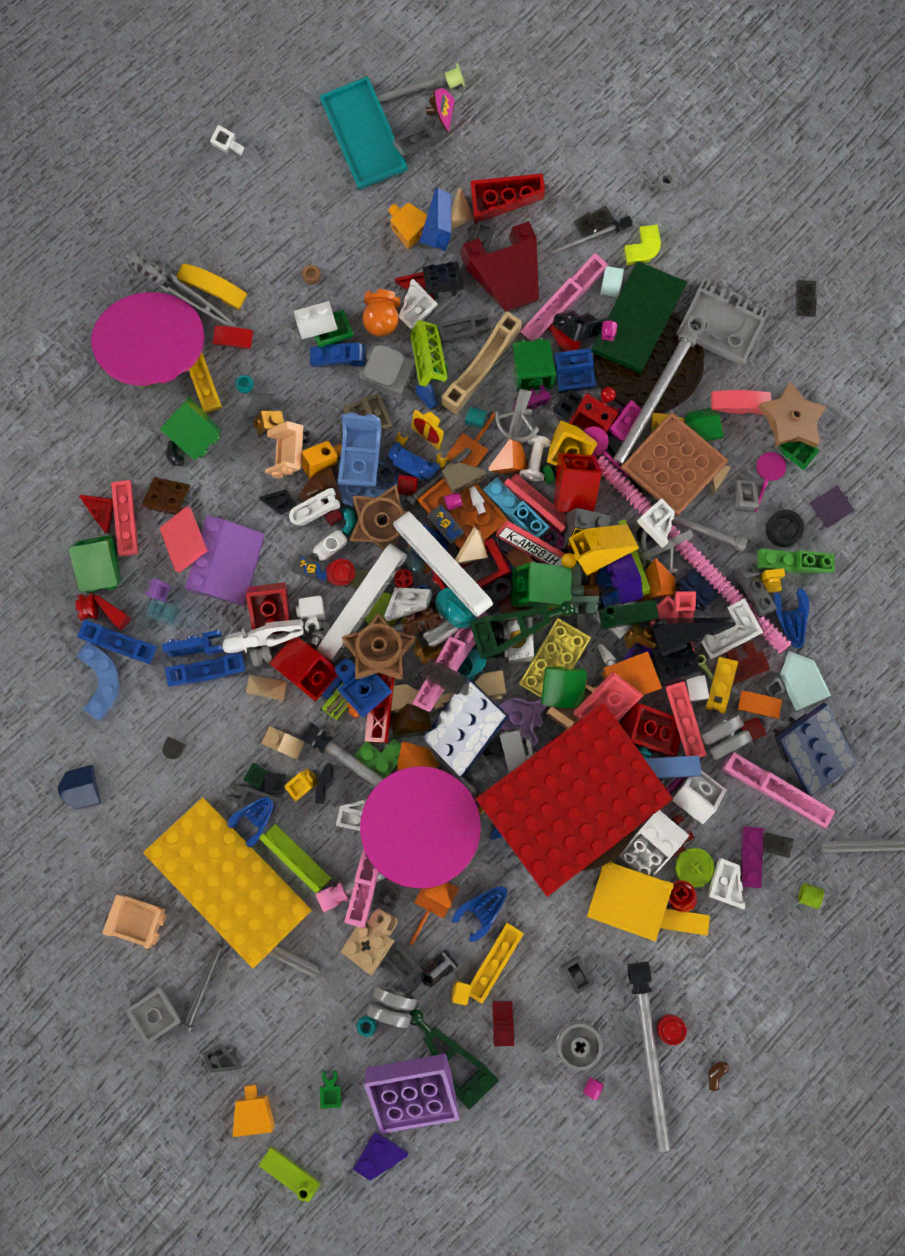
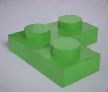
M393 738L381 753L370 743L365 742L354 757L385 779L398 764L401 744Z

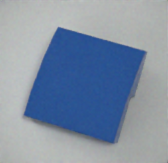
M591 348L554 353L559 393L568 392L569 389L579 391L596 388Z

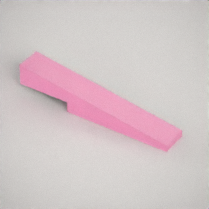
M594 253L572 278H569L535 314L520 333L529 341L541 338L548 331L550 325L554 324V316L567 311L604 274L605 267L609 264Z
M483 612L480 616L477 617V619L489 615L486 612ZM471 626L463 629L459 628L454 638H448L412 703L414 706L428 712L432 710L476 643Z
M735 752L728 753L719 768L823 828H827L835 813L834 810L773 773L766 772Z
M364 848L344 923L365 929L379 871L370 862Z

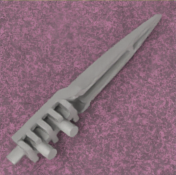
M126 253L125 258L129 260L130 267L168 293H174L187 303L230 327H236L230 319L212 304L178 281L175 275L165 271L140 253Z

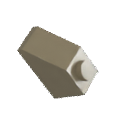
M458 462L445 466L444 470H442V477L451 494H454L485 480L486 472L485 470Z

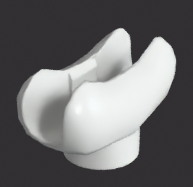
M336 530L314 547L313 553L319 556V561H325L344 547L348 542V538L344 536L341 530Z
M444 619L442 624H439V627L428 629L424 633L423 638L427 640L429 646L434 647L456 634L459 628H456Z

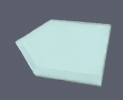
M788 651L779 677L795 710H800L831 696L815 661Z

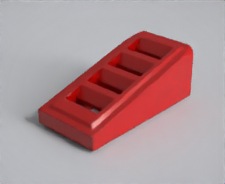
M95 595L93 597L109 619L116 627L124 630L131 617L102 597Z

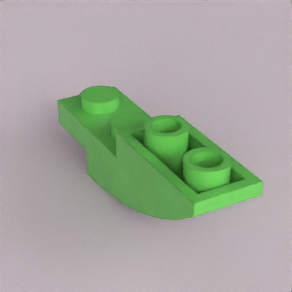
M759 549L757 550V568L765 570L784 568L785 573L797 574L834 573V554L802 550L791 552Z

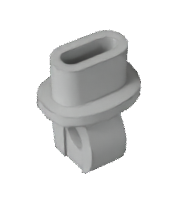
M318 622L320 630H323L321 632H317L316 626H314V632L310 635V646L313 649L317 650L319 644L332 627L331 623Z

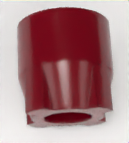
M338 509L331 510L323 515L331 527L343 519Z

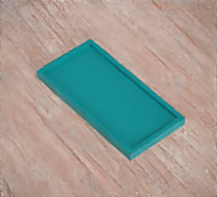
M368 76L319 96L358 190L408 170L404 157L401 156L393 145L394 134Z

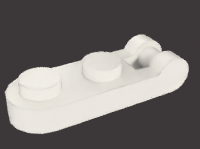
M327 489L294 507L289 514L290 521L297 526H303L331 510L338 509L340 503L335 498L336 493L334 489ZM328 499L329 503L324 504V500Z

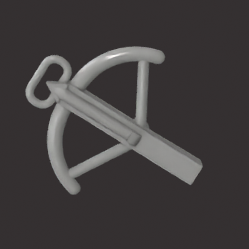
M520 389L513 412L500 415L499 411L495 412L497 427L507 438L503 442V447L509 439L527 442L538 433L539 428H533L525 417L532 414L531 409H526L532 391ZM513 416L509 432H507L502 426L500 419ZM522 421H524L531 433L525 437H518Z
M643 529L641 534L642 551L637 550V553H640V559L644 561L642 567L647 565V560L651 564L654 560L653 556L670 549L669 568L666 569L669 573H676L678 571L677 568H673V547L694 536L692 530L689 529L671 539L667 538L668 543L663 548L657 545L648 550L646 545L647 532Z

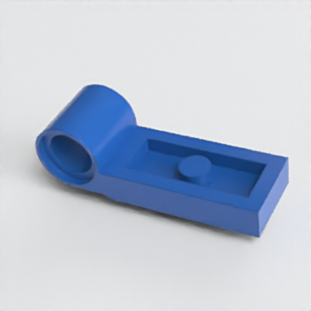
M362 343L326 345L320 348L318 346L310 347V365L312 367L338 364L363 366L365 365V345Z

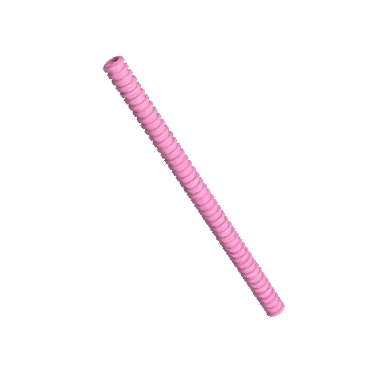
M605 455L597 459L602 472L601 476L605 477V480L609 481V484L613 485V488L617 489V492L621 493V496L625 497L626 501H629L630 505H633L639 514L643 516L654 506L651 505V501H647V497L642 496V492H638V488H634V484H630V480H626V476H622V472H618V468H614V464H610L609 459L606 460ZM672 526L667 538L671 539L679 535L681 531H677L676 526ZM689 539L674 546L675 550L679 551L680 555H683L684 559H687L688 563L692 564V567L696 568V571L700 572L702 577H705V581L708 580L710 582L709 585H713V589H717V593H721L722 598L725 597L727 599L726 602L731 603L730 606L744 599V594H740V590H736L735 585L732 586L730 584L731 581H727V577H723V573H719L718 568L715 569L713 567L714 564H710V560H706V556H702V552H698L697 547H693V543L688 542ZM746 597L745 600L763 631L760 636H764V640H768V644H772L773 649L778 650V654L785 651L791 645V641H787V637H783V633L778 632V628H774V624H770V620H766L765 615L758 617L751 602L749 603Z

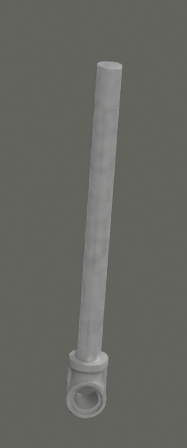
M701 315L691 316L678 337L680 342L613 459L618 464L623 465L688 349L695 346L704 331L706 321ZM691 324L698 325L699 329H693Z

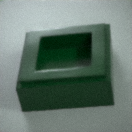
M252 763L243 780L261 789L264 785L265 772H270Z

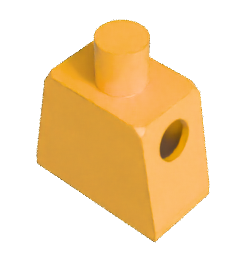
M407 203L402 208L393 204L388 210L393 216L390 219L391 228L405 247L409 249L421 238L427 214L410 203Z
M325 441L302 451L301 466L309 480L320 471L336 466L337 457L341 456V444L332 447L329 441Z
M256 1084L245 1085V1097L238 1098L235 1102L233 1137L273 1132L275 1123L268 1096H257Z

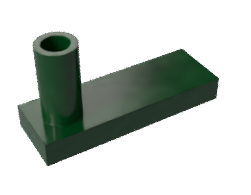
M656 600L617 607L609 605L605 609L598 610L602 630L652 622L659 619Z

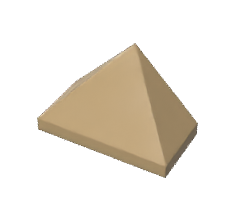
M461 188L457 190L451 209V230L473 219Z
M475 527L455 559L461 565L488 558L482 533Z
M249 675L246 694L284 701L288 682Z

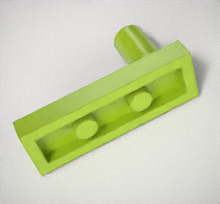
M272 1146L258 1165L296 1193L300 1201H307L309 1203L321 1185L319 1180Z

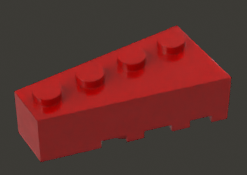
M543 173L472 180L470 182L474 224L478 223V221L482 222L543 200L545 193Z

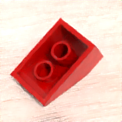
M286 582L250 586L247 588L246 598L252 630L265 626L266 623L291 620ZM276 631L273 634H280L286 631ZM289 640L279 643L277 645L286 644Z
M636 703L623 716L621 727L636 747H645L650 751L667 756L677 757L681 739L674 716L641 703Z

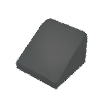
M769 672L757 681L758 686L766 696L776 698L786 691L779 675L773 672Z

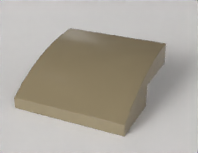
M380 393L363 397L361 401L347 404L343 407L345 414L352 412L360 416H366L367 414L376 415L380 418L382 432L393 427Z

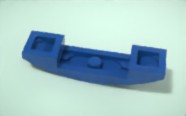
M85 619L77 635V638L149 665L157 650V646L131 638Z
M242 652L223 655L221 658L187 665L180 664L165 668L168 687L210 681L245 671Z

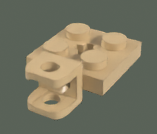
M382 909L375 910L369 920H367L365 929L356 927L340 952L369 975H373L394 943V940L389 936L395 929L398 919ZM368 941H370V950L366 949L364 951L365 942L367 943Z

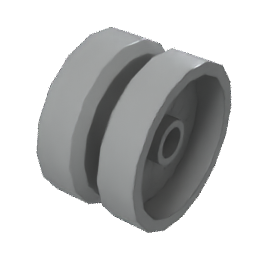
M739 715L730 720H724L713 726L712 730L701 735L707 745L716 741L719 742L710 750L714 760L753 740L748 730L735 734V731L744 725Z
M375 985L372 996L379 1002L369 1003L366 1014L386 1024L408 1028L412 1017L406 1011L415 1009L417 998L392 987Z
M572 1020L565 1023L558 1030L556 1049L559 1057L567 1067L574 1070H587L599 1061L602 1054V1041L597 1031L589 1023L582 1020ZM580 1041L582 1045L577 1047L575 1043Z

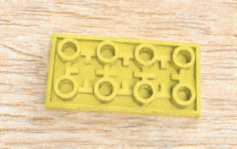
M557 618L519 685L542 697L545 667L573 669L592 637Z

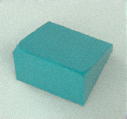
M469 407L465 417V425L482 429L487 411Z

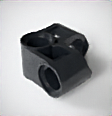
M573 310L558 313L554 316L553 320L558 330L575 341H582L599 335L603 325L602 321L590 313L580 316Z

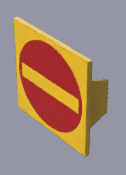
M414 410L411 428L436 449L440 450L444 431L438 427L440 419L432 412L423 415L418 410Z

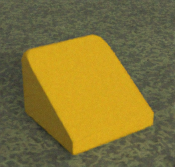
M454 980L450 996L451 1001L467 1005L471 985Z

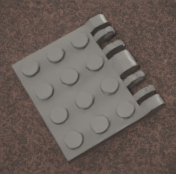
M704 277L676 334L680 335L691 316L701 315L706 321V326L696 344L743 366L770 309L763 306L759 315H757L761 304L756 303L751 312L746 309L750 303L748 298L745 299L742 307L738 306L743 296L731 290L727 299H724L723 297L727 291L725 287L721 289L719 296L713 294L717 283L713 282L710 290L707 291L706 289L711 280ZM691 324L693 329H699L698 325Z

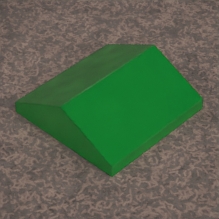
M344 309L333 312L337 330L314 336L319 348L354 336Z

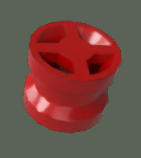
M406 569L398 570L394 575L396 587L411 588L413 585L412 573Z

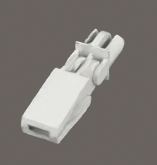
M302 619L266 623L265 626L246 633L243 628L241 632L225 636L223 650L226 653L245 650L247 653L249 647L277 645L303 635L304 622ZM276 631H286L280 634H273Z

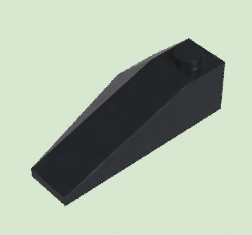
M732 617L660 618L651 625L661 655L664 656L687 648L686 643L703 641L707 634L716 635L734 627L735 623Z

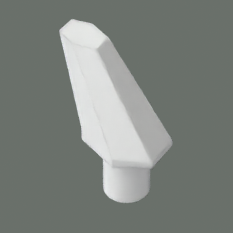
M475 486L470 487L473 506L476 505L478 514L486 512L483 505L484 499Z
M599 644L597 646L607 666L618 662L604 645Z

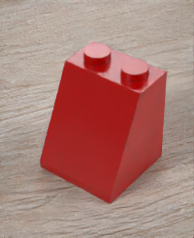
M558 453L554 496L556 511L567 513L579 508L594 512L602 474L595 455Z
M299 637L290 639L269 663L315 702L338 676L335 672V667Z

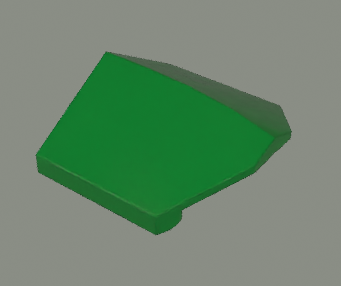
M711 408L688 412L684 419V423L705 441L721 439L724 436L720 415Z
M800 441L779 445L783 455L802 470L809 465L820 451L816 447Z

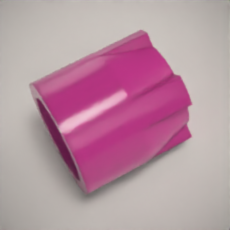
M603 322L601 339L614 340L617 331L616 322Z
M458 492L444 496L448 511L463 506Z
M589 1077L583 1093L594 1100H598L604 1084Z

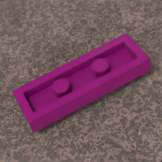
M742 827L740 876L742 887L762 888L764 828Z

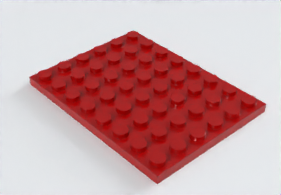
M604 702L475 798L546 897L673 800Z

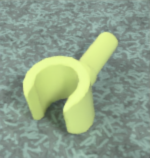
M700 654L699 657L703 662L698 663L699 668H702L712 680L714 675L705 664L706 657Z

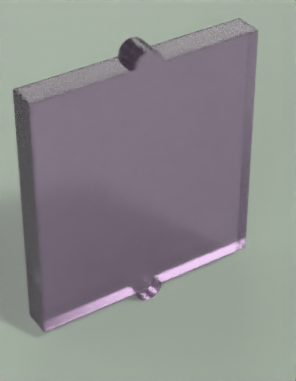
M838 486L810 502V505L817 513L816 516L821 519L826 528L855 511L847 500L848 497L844 496Z

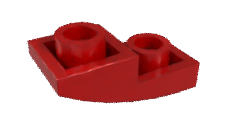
M215 325L212 344L251 349L254 331L245 328Z

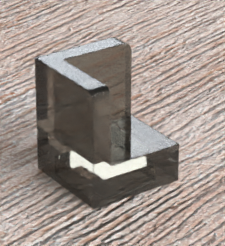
M766 833L763 841V852L782 858H789L794 839Z

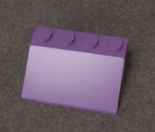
M207 515L201 535L208 551L192 563L185 588L191 593L244 606L247 599L246 591L251 585L265 534Z
M446 1054L367 1068L364 1085L380 1134L460 1120L451 1069Z

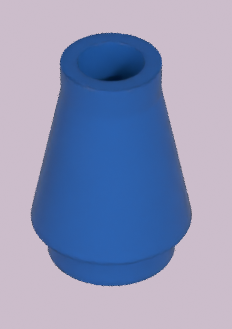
M428 383L426 387L418 385L415 388L416 395L428 406L429 410L439 405L432 384Z

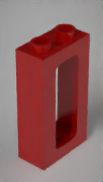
M492 537L484 541L487 555L492 554L499 569L476 581L481 589L494 583L497 579L505 578L512 574L496 540ZM473 561V562H470V563H466V564H462V565L459 564V565H460L462 568H465L466 566H468V565H470V564H472V563H474V562H476V561ZM432 570L434 574L432 579L437 587L440 586L441 590L448 588L443 580Z

